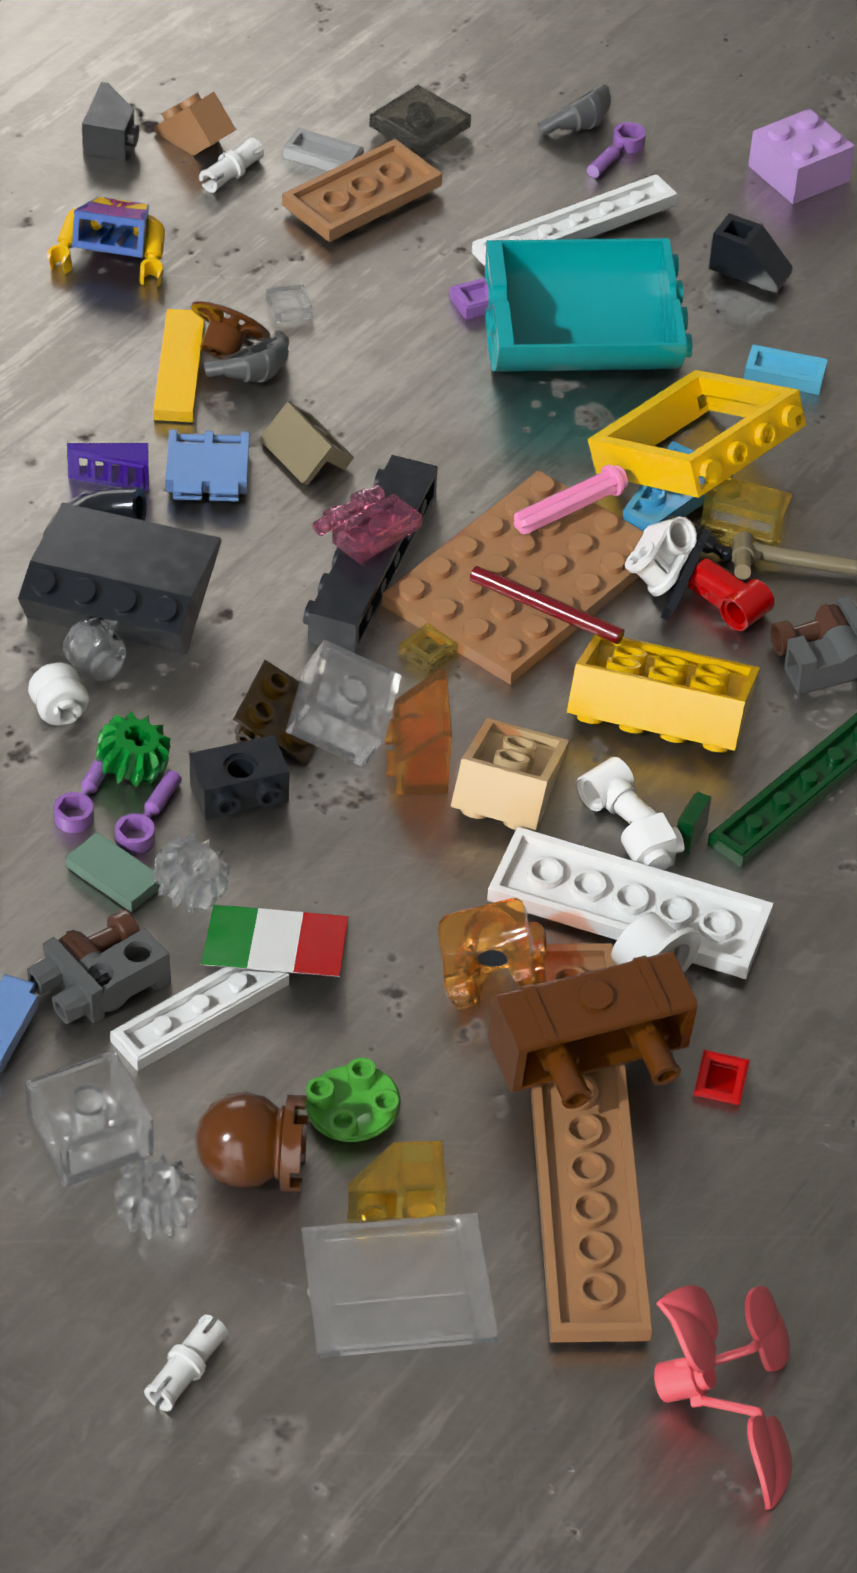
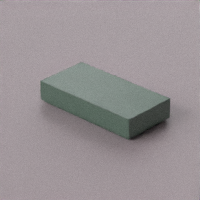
M98 832L66 856V867L130 912L136 910L163 887V877Z

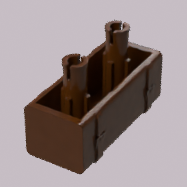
M673 951L649 957L644 955L633 958L629 962L537 985L531 983L520 986L517 990L494 995L488 1040L511 1093L554 1082L562 1099L563 1106L567 1109H574L583 1106L591 1099L592 1092L583 1077V1074L643 1059L653 1084L662 1086L675 1081L680 1076L681 1068L676 1063L672 1051L689 1047L698 1005Z

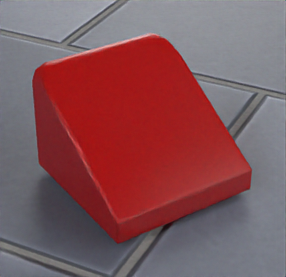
M704 1049L693 1096L740 1106L750 1060Z

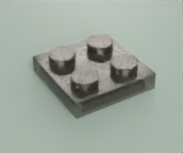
M416 85L371 113L369 127L392 140L396 139L412 152L424 157L471 127V114L422 86Z

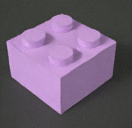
M809 108L754 130L748 166L788 201L795 204L849 182L855 145Z

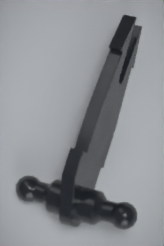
M669 516L666 520L676 518L677 516ZM692 523L697 533L696 545L681 568L679 577L672 586L666 604L663 607L661 618L666 621L669 620L672 611L675 612L701 552L706 554L714 553L722 561H730L732 559V547L721 544L717 536L711 533L710 527L704 524L700 527Z

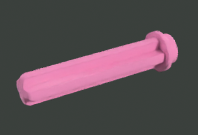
M606 465L602 468L601 473L514 514V527L521 534L526 535L609 495L619 496L628 485L627 475L618 465Z

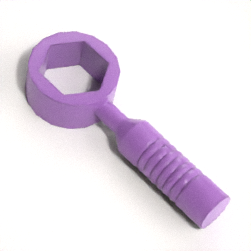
M623 122L616 125L613 133L614 146H609L587 167L588 175L592 178H597L619 157V151L635 153L642 150L645 146L646 131L643 126L634 122Z
M95 758L80 784L82 789L80 793H65L55 800L53 806L54 821L59 829L69 833H77L88 829L93 823L94 806L88 796L97 791L106 774H103V762L96 761ZM81 808L84 814L83 816L67 817L63 811L65 809Z
M172 770L166 772L159 785H157L152 795L146 801L143 815L137 813L128 814L116 822L115 842L117 846L131 855L143 854L153 847L155 843V827L151 818L160 814L181 783L182 778L177 772ZM129 830H143L145 832L143 838L128 839L124 834Z

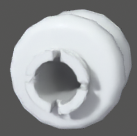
M58 662L44 665L34 673L29 681L28 693L30 698L36 704L40 718L48 724L56 726L71 724L82 716L88 707L89 695L87 689L80 682L76 669L69 664Z

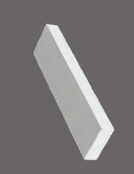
M224 967L110 1031V1041L138 1072L288 986L289 974L278 971Z

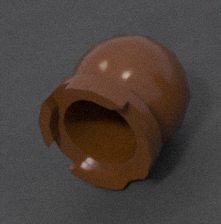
M247 1091L226 1094L211 1103L200 1117L195 1134L197 1156L206 1172L220 1183L240 1189L261 1186L275 1177L277 1180H280V1190L282 1192L301 1193L303 1178H294V1174H300V1165L306 1161L308 1115H300L299 1110L306 1109L308 1096L288 1094L286 1104L280 1106V1108L273 1104L266 1096Z

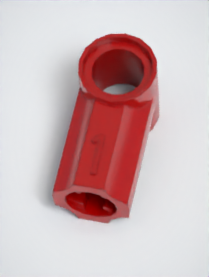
M708 558L697 564L689 579L688 588L718 607L725 623L736 631L745 630L770 612L775 605L774 596L765 583L758 579H751L746 583Z

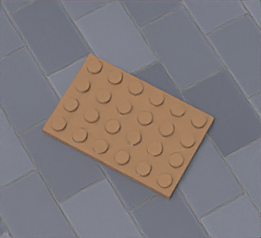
M538 470L383 592L382 606L511 685L576 631L578 627L471 582L470 574L473 568L479 566L594 616L640 577L637 573H630L625 568V562L636 548L644 531L598 504L592 503L529 534H521L518 529H515L513 524L516 512L569 488Z

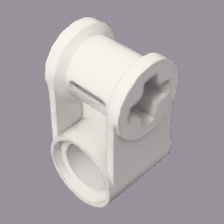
M681 516L649 525L644 530L636 548L627 558L625 568L630 573H637L648 584V591L653 596L662 595L677 581L681 568L696 545L697 533L694 525L686 517Z

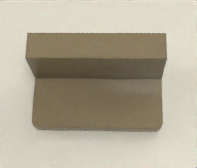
M288 401L260 437L261 442L301 483L306 485L312 481L326 461L345 470L355 458L310 412Z

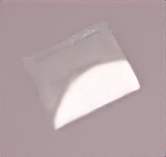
M477 1213L301 1228L308 1282L307 1295L310 1297L317 1358L498 1342V1332L489 1286L490 1276L486 1268Z

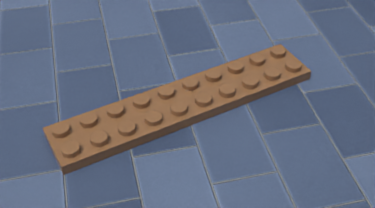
M521 944L522 986L531 983L537 985L615 965L611 958L613 944ZM625 1064L583 1074L584 1080L592 1092L591 1099L583 1106L574 1109H567L563 1106L562 1099L554 1082L532 1087L530 1090L550 1342L650 1341L652 1324Z

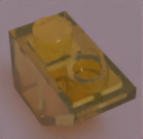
M442 1141L393 1142L348 1183L347 1221L364 1220L376 1222L382 1219L402 1218L426 1220L431 1217H445L447 1185Z

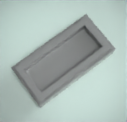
M298 128L283 146V158L325 171L334 169L364 154V147L302 128Z

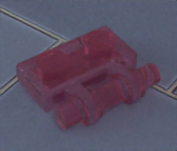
M375 485L368 490L361 488L350 496L348 502L341 506L333 505L323 511L322 517L313 522V528L320 536L332 531V543L361 564L421 528L422 514L395 494L384 499L385 493L379 485Z

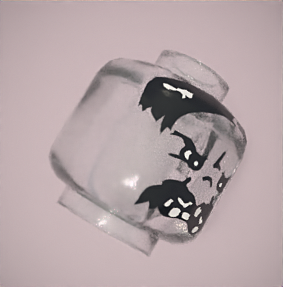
M97 618L80 621L73 625L66 635L62 647L65 658L76 669L78 675L84 680L92 682L106 681L113 678L122 668L126 655L124 643L107 622Z

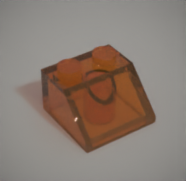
M447 670L436 671L395 699L392 704V719H384V745H392V750L386 751V777H394L395 794H448L452 727Z

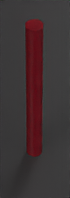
M475 566L470 574L471 582L618 645L624 636L625 630L479 566Z

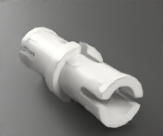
M248 138L233 151L229 150L222 153L218 158V162L200 172V181H204L208 177L211 178L202 184L203 188L213 193L232 178L236 177L238 179L244 175L247 167L263 158L264 149L253 153L255 149L261 146V143L255 138Z
M207 1314L202 1315L198 1324L181 1345L173 1346L168 1353L167 1364L144 1390L145 1396L154 1406L163 1397L164 1401L159 1409L170 1411L190 1382L201 1378L206 1371L205 1363L220 1343L228 1336V1330L220 1320H217L210 1329L208 1326L214 1317Z

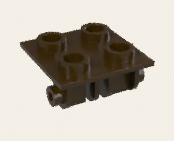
M264 660L233 718L238 723L235 727L236 741L243 742L274 735L280 750L306 766L337 705L267 660Z

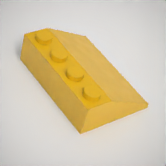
M594 635L575 665L567 713L577 715L578 720L589 724H600L602 721L619 724L618 727L625 732L643 733L646 730L661 734L660 737L669 742L683 743L686 740L703 743L702 746L710 751L727 752L728 749L735 750L740 740L760 667L625 637L617 645Z

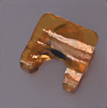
M510 898L447 914L439 921L438 938L443 960L444 986L448 998L459 1011L476 1007L481 1002L483 984L497 970L509 968L510 974L518 987L531 983L537 985L546 982V932L540 923H528L527 908L520 899Z

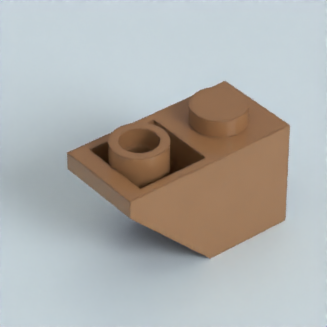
M197 92L161 113L164 121L152 127L157 135L191 155H195L236 130L215 92L203 98Z

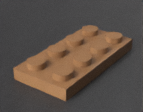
M393 139L282 193V206L330 242L442 186L443 174L399 141Z

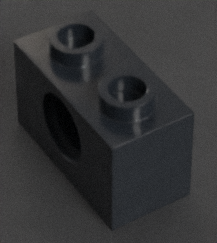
M274 735L189 753L190 785L204 820L289 802L290 771Z

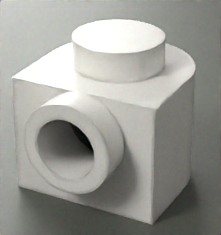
M663 812L633 822L621 835V843L631 861L661 870L675 866L676 854L684 851V842L677 827L670 826Z

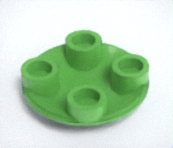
M355 1058L348 1065L330 1069L321 1076L311 1079L306 1086V1096H308L306 1113L311 1124L323 1135L335 1140L356 1142L376 1137L394 1123L400 1111L401 1098L397 1085L391 1077L377 1069L375 1063L368 1058Z

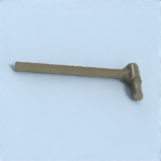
M745 531L737 533L732 540L734 574L740 580H745L750 576L751 564L759 560L857 576V559L765 545L755 541L754 537Z

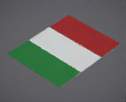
M213 904L201 965L339 977L349 916Z

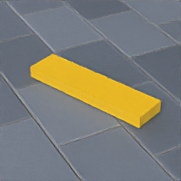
M167 309L153 408V420L193 422L202 353L200 344L204 336L205 320L196 315L192 310Z

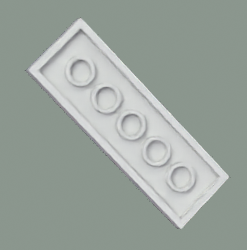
M517 827L489 885L487 901L615 940L619 938L634 920L643 914L654 912L675 931L689 927L695 929L700 934L701 944L692 963L746 979L771 918L774 904L521 827Z

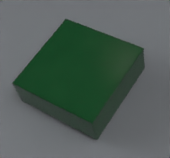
M698 791L696 794H693L677 822V828L684 842L683 853L690 855L706 829L709 817L711 796Z

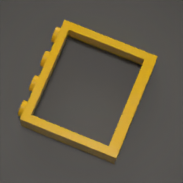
M694 370L588 438V443L596 474L601 473L602 468L606 465H618L625 471L628 482L699 498L806 426L799 389ZM709 410L745 417L691 454L655 447V445ZM699 476L705 478V482L701 485L699 481Z

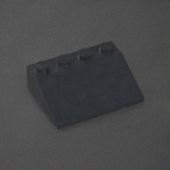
M62 503L30 560L18 600L26 617L29 619L104 635V629L101 626L108 624L113 629V631L111 630L112 636L115 633L122 640L187 654L222 540L216 536ZM97 618L103 619L106 623H101V626L99 624L98 626H90L86 620Z

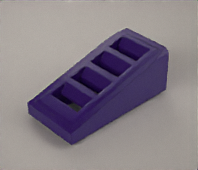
M67 443L69 479L112 487L142 488L143 491H149L148 443ZM79 458L87 459L88 465H79ZM96 461L104 462V465H96Z

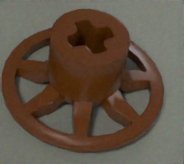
M195 301L191 305L192 311L209 323L200 348L216 358L222 359L224 356L240 351L245 338L263 341L271 337L270 332L262 324L239 311L206 301ZM224 313L231 315L229 319L224 317ZM240 319H241V320L245 321L246 323H244V324L241 325V324H239V321H240Z

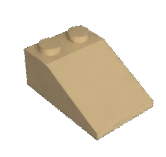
M486 718L461 759L451 807L460 809L464 815L471 818L484 819L489 817L504 821L505 826L514 830L517 827L536 830L546 810L568 748L569 740Z

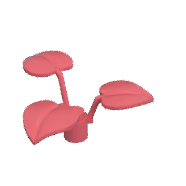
M691 1285L677 1288L663 1296L656 1304L670 1320L685 1357L659 1362L656 1365L654 1380L657 1392L666 1403L690 1399L692 1408L707 1406L751 1416L747 1423L750 1450L758 1473L765 1510L772 1509L784 1494L792 1473L791 1450L780 1421L776 1416L765 1417V1413L760 1407L716 1399L705 1395L709 1389H713L716 1385L714 1366L755 1353L756 1351H759L762 1364L768 1372L783 1369L790 1353L789 1335L785 1322L777 1309L771 1292L764 1286L754 1287L748 1292L745 1300L746 1322L754 1340L743 1347L716 1355L717 1347L714 1341L718 1335V1320L710 1297L699 1286Z

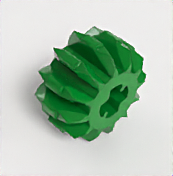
M132 711L125 716V719L114 715L109 724L104 725L103 729L99 732L97 738L98 745L95 751L96 761L103 762V774H116L117 784L124 779L130 780L135 788L142 780L152 784L158 774H162L163 770L167 767L170 759L168 755L171 748V738L163 735V725L150 724L149 715L142 720L137 719Z

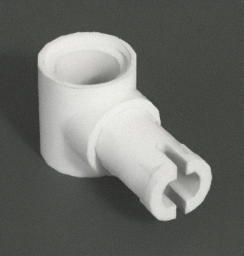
M613 756L580 776L576 781V789L581 801L593 811L597 812L606 808L612 814L617 813L629 824L641 818L657 814L637 796L636 789L634 788L633 774L626 763L618 757Z

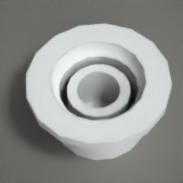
M649 912L634 920L623 931L613 946L611 958L616 964L632 961L636 957L644 955L649 957L673 951L683 973H685L699 951L701 937L695 929L689 927L675 931L657 913Z

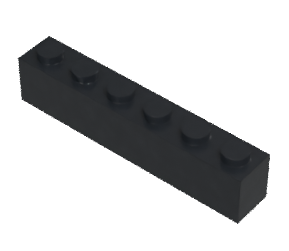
M391 455L385 469H378L371 495L365 494L363 497L358 520H351L347 529L344 546H338L335 550L330 573H323L315 601L309 600L306 605L303 623L308 625V643L356 655L382 604V593L390 588L436 498L438 466Z

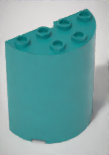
M670 238L486 240L485 285H488V307L485 308L488 355L492 371L680 369L685 357H692L693 340L692 334L685 333V330L688 328L687 307H681L684 287L683 281L676 279L679 275L678 254H672Z

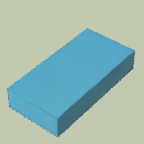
M752 344L745 367L744 379L799 389L801 392L819 395L828 359Z

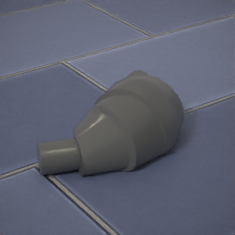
M605 84L596 86L582 97L539 122L538 125L543 135L546 136L558 128L560 130L579 131L597 127L610 108L611 96L609 87Z
M275 331L270 338H266L255 345L224 356L222 359L204 362L206 376L209 378L225 375L228 378L239 379L243 382L262 383L269 381L275 377L277 371L288 359L289 338L284 332Z

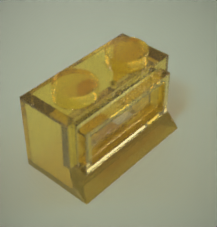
M729 477L705 494L701 526L704 524L710 527L711 533L717 536L718 541L723 545L732 547L733 537L737 533L745 531L750 533L754 540L761 544L780 547L787 530L793 493Z

